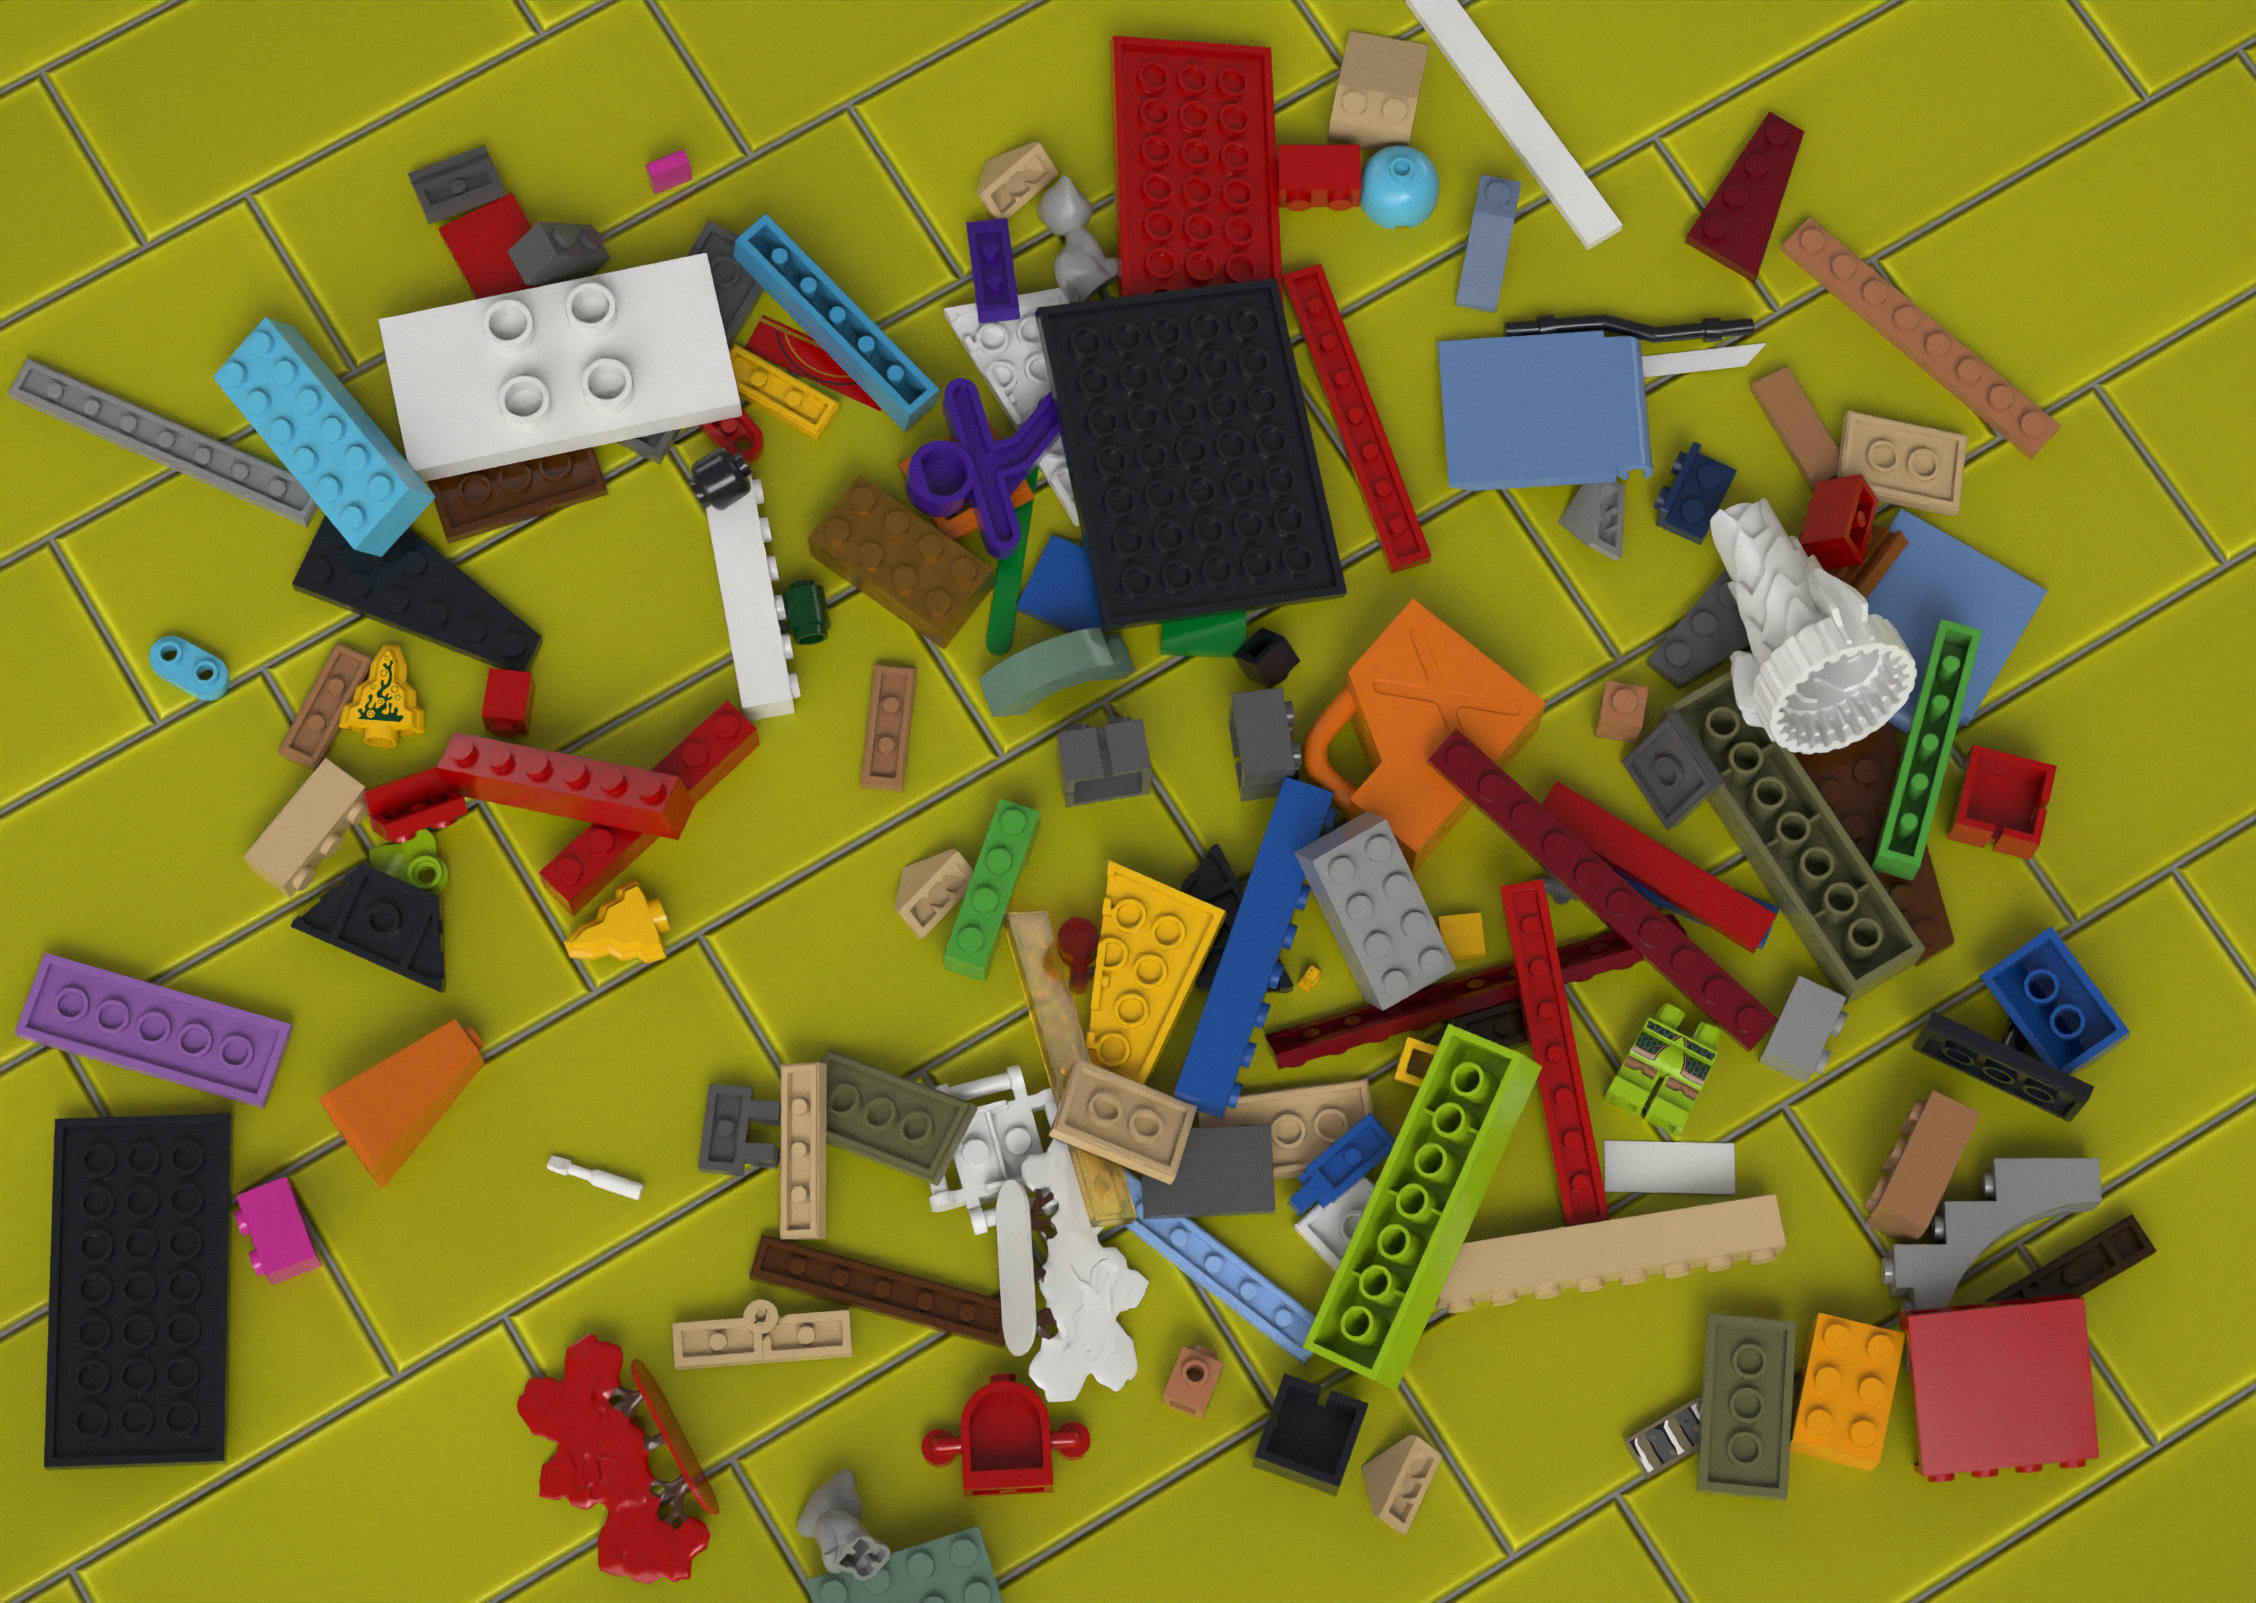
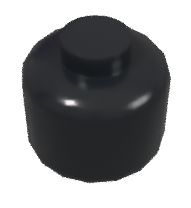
M720 447L692 465L691 472L693 477L688 482L705 508L712 505L715 509L724 510L749 494L751 483L748 476L753 474L754 471L741 452L733 455L728 449Z

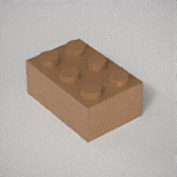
M1932 1090L1925 1102L1917 1099L1899 1131L1900 1134L1906 1136L1905 1139L1899 1137L1881 1171L1888 1174L1887 1177L1881 1175L1865 1202L1863 1209L1870 1213L1864 1225L1903 1244H1916L1929 1226L1981 1113Z

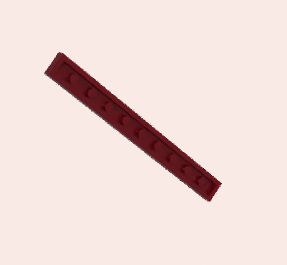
M1457 728L1426 761L1427 764L1746 1052H1750L1778 1020L1776 1016Z
M1673 914L1665 916L1687 936L1686 931ZM1613 931L1557 948L1564 984L1584 982L1593 978L1594 975L1611 970L1628 969L1635 963L1645 961ZM1513 961L1424 987L1384 1011L1371 1004H1367L1266 1034L1265 1039L1268 1051L1278 1070L1286 1067L1295 1068L1316 1058L1326 1055H1340L1356 1046L1367 1043H1380L1393 1035L1410 1030L1420 1031L1440 1021L1450 1018L1455 1019L1477 1010L1511 1002L1514 999L1520 998Z

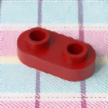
M743 409L742 416L699 425L717 448H726L733 455L741 452L749 464L756 462L764 451L763 434ZM740 442H748L751 445L744 451L736 448Z

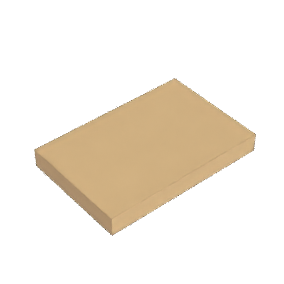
M1848 410L1843 418L1837 478L1862 474L1881 502L1955 517L1960 510L1967 435Z
M1076 1058L1071 1066L1049 1136L1171 1185L1177 1175L1197 1106Z

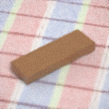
M1788 366L1752 383L1750 387L1752 394L1810 489L1814 491L1817 481L1837 478L1840 451Z
M336 642L278 750L281 757L312 771L317 769L327 757L342 729L339 727L343 706L353 701L356 686L368 680L371 663L374 658Z
M875 664L860 783L863 789L903 792L917 668Z

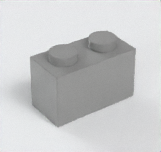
M1799 975L1759 1062L1805 1084L1813 1072L1821 1075L1831 1054L1830 1050L1824 1048L1830 1034L1838 1037L1848 1016V1013L1841 1011L1847 997Z

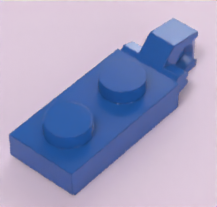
M1369 1113L1305 1167L1304 1173L1297 1179L1303 1187L1289 1198L1290 1201L1287 1204L1298 1216H1301L1316 1202L1323 1209L1331 1202L1334 1204L1388 1158L1396 1140L1374 1115Z

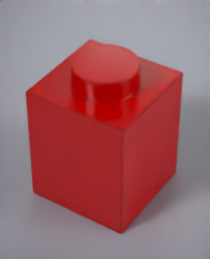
M489 668L481 715L486 730H491L492 734L506 738L515 737L517 733L528 734L536 689L532 673Z

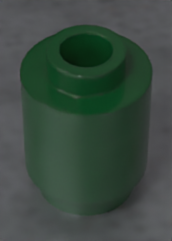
M799 580L789 585L790 589L782 594L789 634L794 636L795 643L798 645H813L825 641L828 638L827 630L830 629L831 625L824 587L815 585L813 580Z

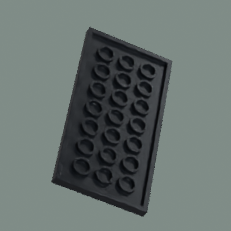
M231 1113L55 1119L44 1468L46 1470L227 1464L234 1117Z

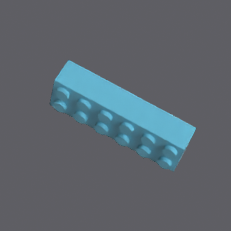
M265 317L213 376V379L354 550L382 557L435 499L434 493L294 326Z

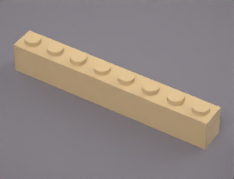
M1776 1194L1463 1243L1438 1297L1436 1309L1448 1307L1449 1313H1460L1474 1309V1303L1491 1301L1492 1306H1504L1517 1302V1296L1534 1294L1535 1299H1548L1559 1296L1561 1294L1560 1289L1577 1287L1578 1292H1592L1604 1288V1282L1621 1280V1285L1628 1286L1647 1281L1648 1275L1664 1273V1278L1673 1279L1689 1275L1692 1268L1707 1266L1708 1272H1717L1732 1268L1734 1266L1733 1262L1750 1259L1751 1265L1770 1263L1777 1259L1776 1255H1780L1786 1246Z

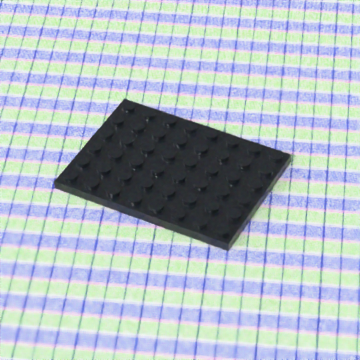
M1277 278L1037 308L1035 312L1037 327L1102 632L1343 598L1347 594Z

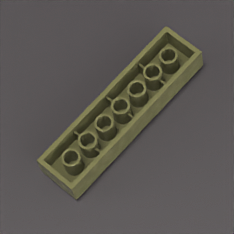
M1731 670L1664 708L1658 725L1668 715L1678 712L1725 781L1707 798L1708 802L1834 990L1847 997L1844 1005L1846 1006L1916 964L1923 954L1925 947L1793 752L1788 751L1787 748L1780 747L1776 741L1772 742L1764 728L1746 724L1742 711L1736 705Z

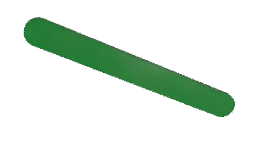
M1038 466L1026 478L1034 495L1039 471ZM1034 499L1014 509L1020 526L1021 537L1016 552L1011 557L1001 559L998 562L986 638L988 651L996 656L1006 654L1012 644Z

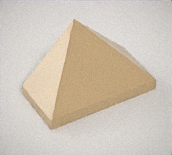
M1035 141L986 160L976 193L993 220L1008 219L1057 177L1059 173L1041 144Z
M954 848L904 867L902 869L895 910L915 935L923 939L965 896L974 870L959 851Z
M1410 1434L1362 1465L1373 1515L1400 1534L1406 1535L1443 1455L1419 1437Z

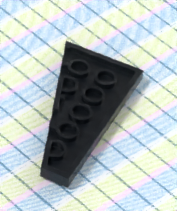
M325 515L292 583L296 591L499 669L529 672L543 643L542 637L409 527L382 557L354 550Z

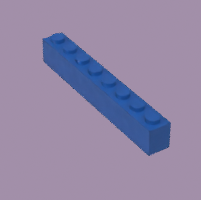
M1286 776L1284 778L1175 1089V1098L1197 1106L1198 1111L1223 1119L1227 1106L1236 1108L1243 1087L1242 1083L1236 1082L1240 1068L1242 1066L1249 1069L1257 1047L1256 1043L1250 1042L1255 1027L1261 1029L1264 1027L1271 1004L1264 1002L1268 987L1277 989L1284 969V964L1277 962L1282 948L1291 949L1298 925L1291 923L1295 909L1304 911L1311 891V887L1304 884L1306 876L1294 852L1319 839L1323 831L1327 833L1332 831L1338 813L1337 808L1331 807L1334 792Z

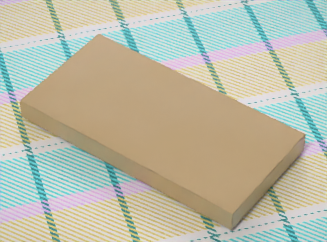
M1368 1079L1240 1095L1236 1108L1227 1106L1223 1119L1196 1110L1199 1128L1271 1125L1274 1180L1300 1177L1304 1173L1305 1167L1369 1113L1373 1114Z

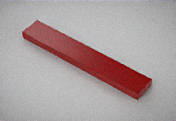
M1556 781L1541 804L1607 865L1754 954L1777 917L1775 913Z

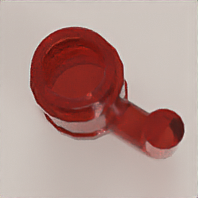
M1074 917L1063 923L1059 929L1056 946L1058 957L1065 965L1070 967L1071 991L1078 996L1083 995L1087 991V966L1092 964L1097 958L1099 942L1096 927L1092 922L1083 917Z

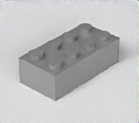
M1367 811L1294 852L1357 986L1367 1003L1384 1011L1456 969L1387 819Z

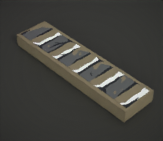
M1793 1382V1395H1794V1394H1796V1393L1798 1392V1388H1797V1386L1795 1385V1383ZM1701 1396L1624 1440L1625 1446L1646 1480L1698 1451Z

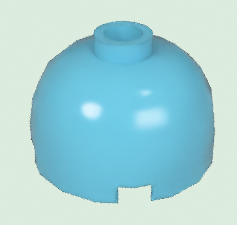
M1394 145L1382 148L1368 159L1361 171L1360 205L1362 210L1373 222L1385 228L1395 229V226L1403 227L1409 225L1408 228L1418 226L1430 217L1437 205L1440 182L1435 165L1425 153L1413 147Z

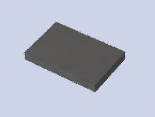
M1271 1125L1191 1128L1176 1178L1171 1185L1141 1173L1143 1218L1166 1219L1275 1214Z

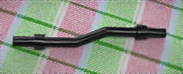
M1554 314L1538 315L1536 320L1504 322L1505 337L1603 330L1652 343L1703 339V342L1706 343L1722 341V337L1754 334V322L1752 318L1721 321L1720 317L1702 318L1701 323L1652 326L1606 314L1555 318Z

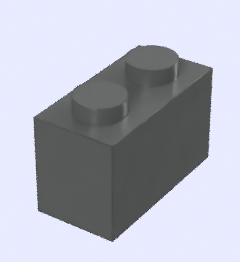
M538 221L507 251L525 284L533 286H545L593 276L610 259L599 232L592 225Z

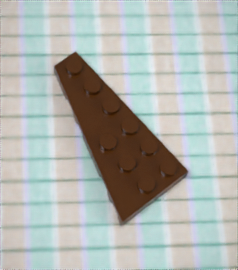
M1888 721L1877 731L1868 734L1864 739L1853 742L1841 749H1833L1825 753L1815 752L1813 754L1793 752L1870 868L1901 757L1892 723ZM1927 844L1920 868L1913 881L1872 870L1925 947L1920 959L1914 964L1916 967L1952 947L1955 941Z

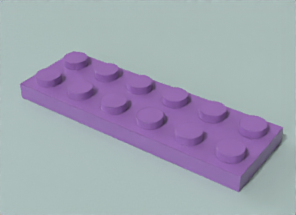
M44 953L14 1033L18 1038L265 1109L294 1028L286 1022Z

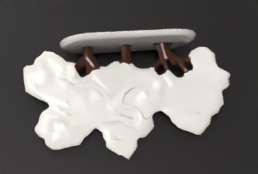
M1053 1138L1046 1153L1029 1155L1022 1163L1021 1175L1024 1182L1036 1195L1032 1208L1030 1209L1028 1196L1020 1182L1008 1179L1003 1183L998 1194L996 1229L1002 1327L1005 1342L1010 1352L1014 1356L1020 1357L1030 1350L1037 1332L1042 1338L1041 1349L1030 1364L1029 1376L1038 1387L1045 1390L1048 1402H1065L1076 1399L1088 1374H1093L1097 1382L1111 1388L1113 1391H1119L1127 1380H1132L1137 1374L1138 1363L1134 1339L1125 1333L1124 1329L1116 1321V1317L1121 1311L1137 1308L1150 1282L1137 1270H1130L1127 1267V1259L1116 1247L1103 1248L1098 1241L1097 1235L1117 1216L1125 1195V1188L1113 1174L1104 1171L1101 1162L1094 1158L1090 1152H1074L1070 1144ZM1043 1187H1049L1050 1193L1046 1197H1040V1191ZM1052 1200H1057L1059 1209L1050 1219L1039 1221L1038 1216L1044 1215L1042 1207ZM1051 1225L1055 1234L1051 1236L1045 1233L1043 1230L1044 1226ZM1031 1230L1038 1231L1048 1245V1260L1042 1267L1033 1266ZM1034 1279L1040 1284V1290L1046 1299V1308L1037 1313ZM1045 1325L1057 1326L1059 1332L1056 1335H1051L1047 1333Z

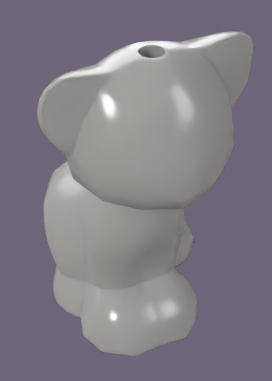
M1063 175L1056 185L1045 192L1042 200L1038 203L1037 213L1042 223L1053 234L1065 236V246L1057 254L1054 261L1055 278L1066 298L1070 302L1077 303L1088 300L1118 278V260L1115 257L1106 258L1094 235L1085 228L1090 222L1093 206L1075 188L1068 176Z
M846 1468L839 1471L828 1483L812 1493L806 1503L805 1510L797 1520V1532L804 1537H814L817 1544L821 1548V1556L825 1568L830 1573L850 1572L855 1579L865 1581L875 1577L889 1560L890 1549L882 1541L871 1537L867 1528L861 1522L862 1501L855 1491V1478L852 1472Z

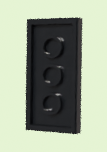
M1934 1011L1918 1033L1912 1046L1915 1051L2067 1122H2071L2088 1102L2094 1086Z

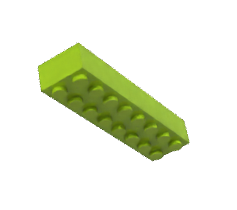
M1448 1024L1302 1346L1303 1348L1397 1391L1542 1069L1541 1065L1519 1052Z

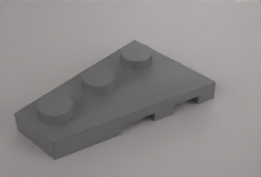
M1726 569L1648 658L1646 663L1648 667L1678 690L1722 666L1723 662L1730 659L1733 652L1751 649L1746 628L1740 617L1738 604L1727 584L1732 580Z

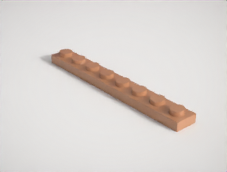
M1809 217L1783 243L1781 252L2029 459L2032 460L2058 432L2061 426L1812 218Z

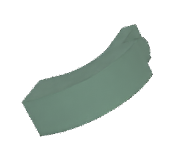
M1100 627L1066 633L1030 646L1002 661L978 680L993 717L1025 715L1045 698L1070 686L1089 681L1126 679L1136 670L1121 634H1102Z

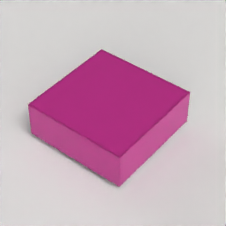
M684 150L677 151L646 165L649 183L655 195L692 180L690 162Z

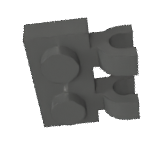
M709 1084L698 1166L700 1173L744 1176L745 1164H751L760 1168L777 1169L779 1151L776 1150V1145L770 1143H748L751 1122L781 1127V1102L755 1101V1092L752 1087Z

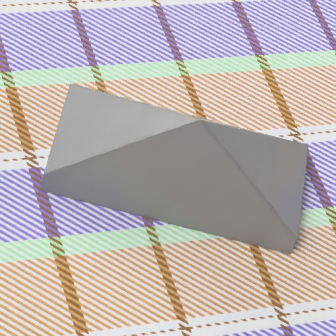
M1617 481L1582 484L1558 523L1585 545L1615 561L1621 559L1625 486Z

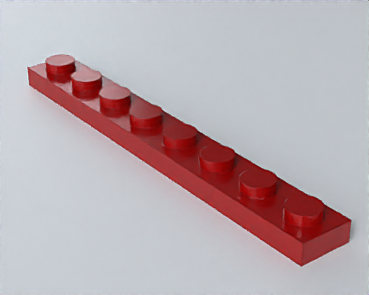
M1322 264L1282 275L1285 293L1390 573H1397L1429 563L1432 557Z
M1539 879L1501 886L1498 889L1531 1058L1542 1066L1536 1084L1564 1227L1610 1220L1544 880Z

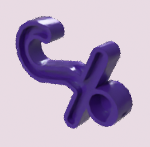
M957 378L947 385L942 401V408L952 442L947 440L932 441L921 446L912 456L905 480L906 494L913 506L922 513L933 517H947L959 512L970 497L987 553L999 560L1007 559L1016 552L1021 537V530L1011 495L1023 480L1029 477L1061 437L1051 391L1014 436L996 441L992 438L975 384L968 379Z

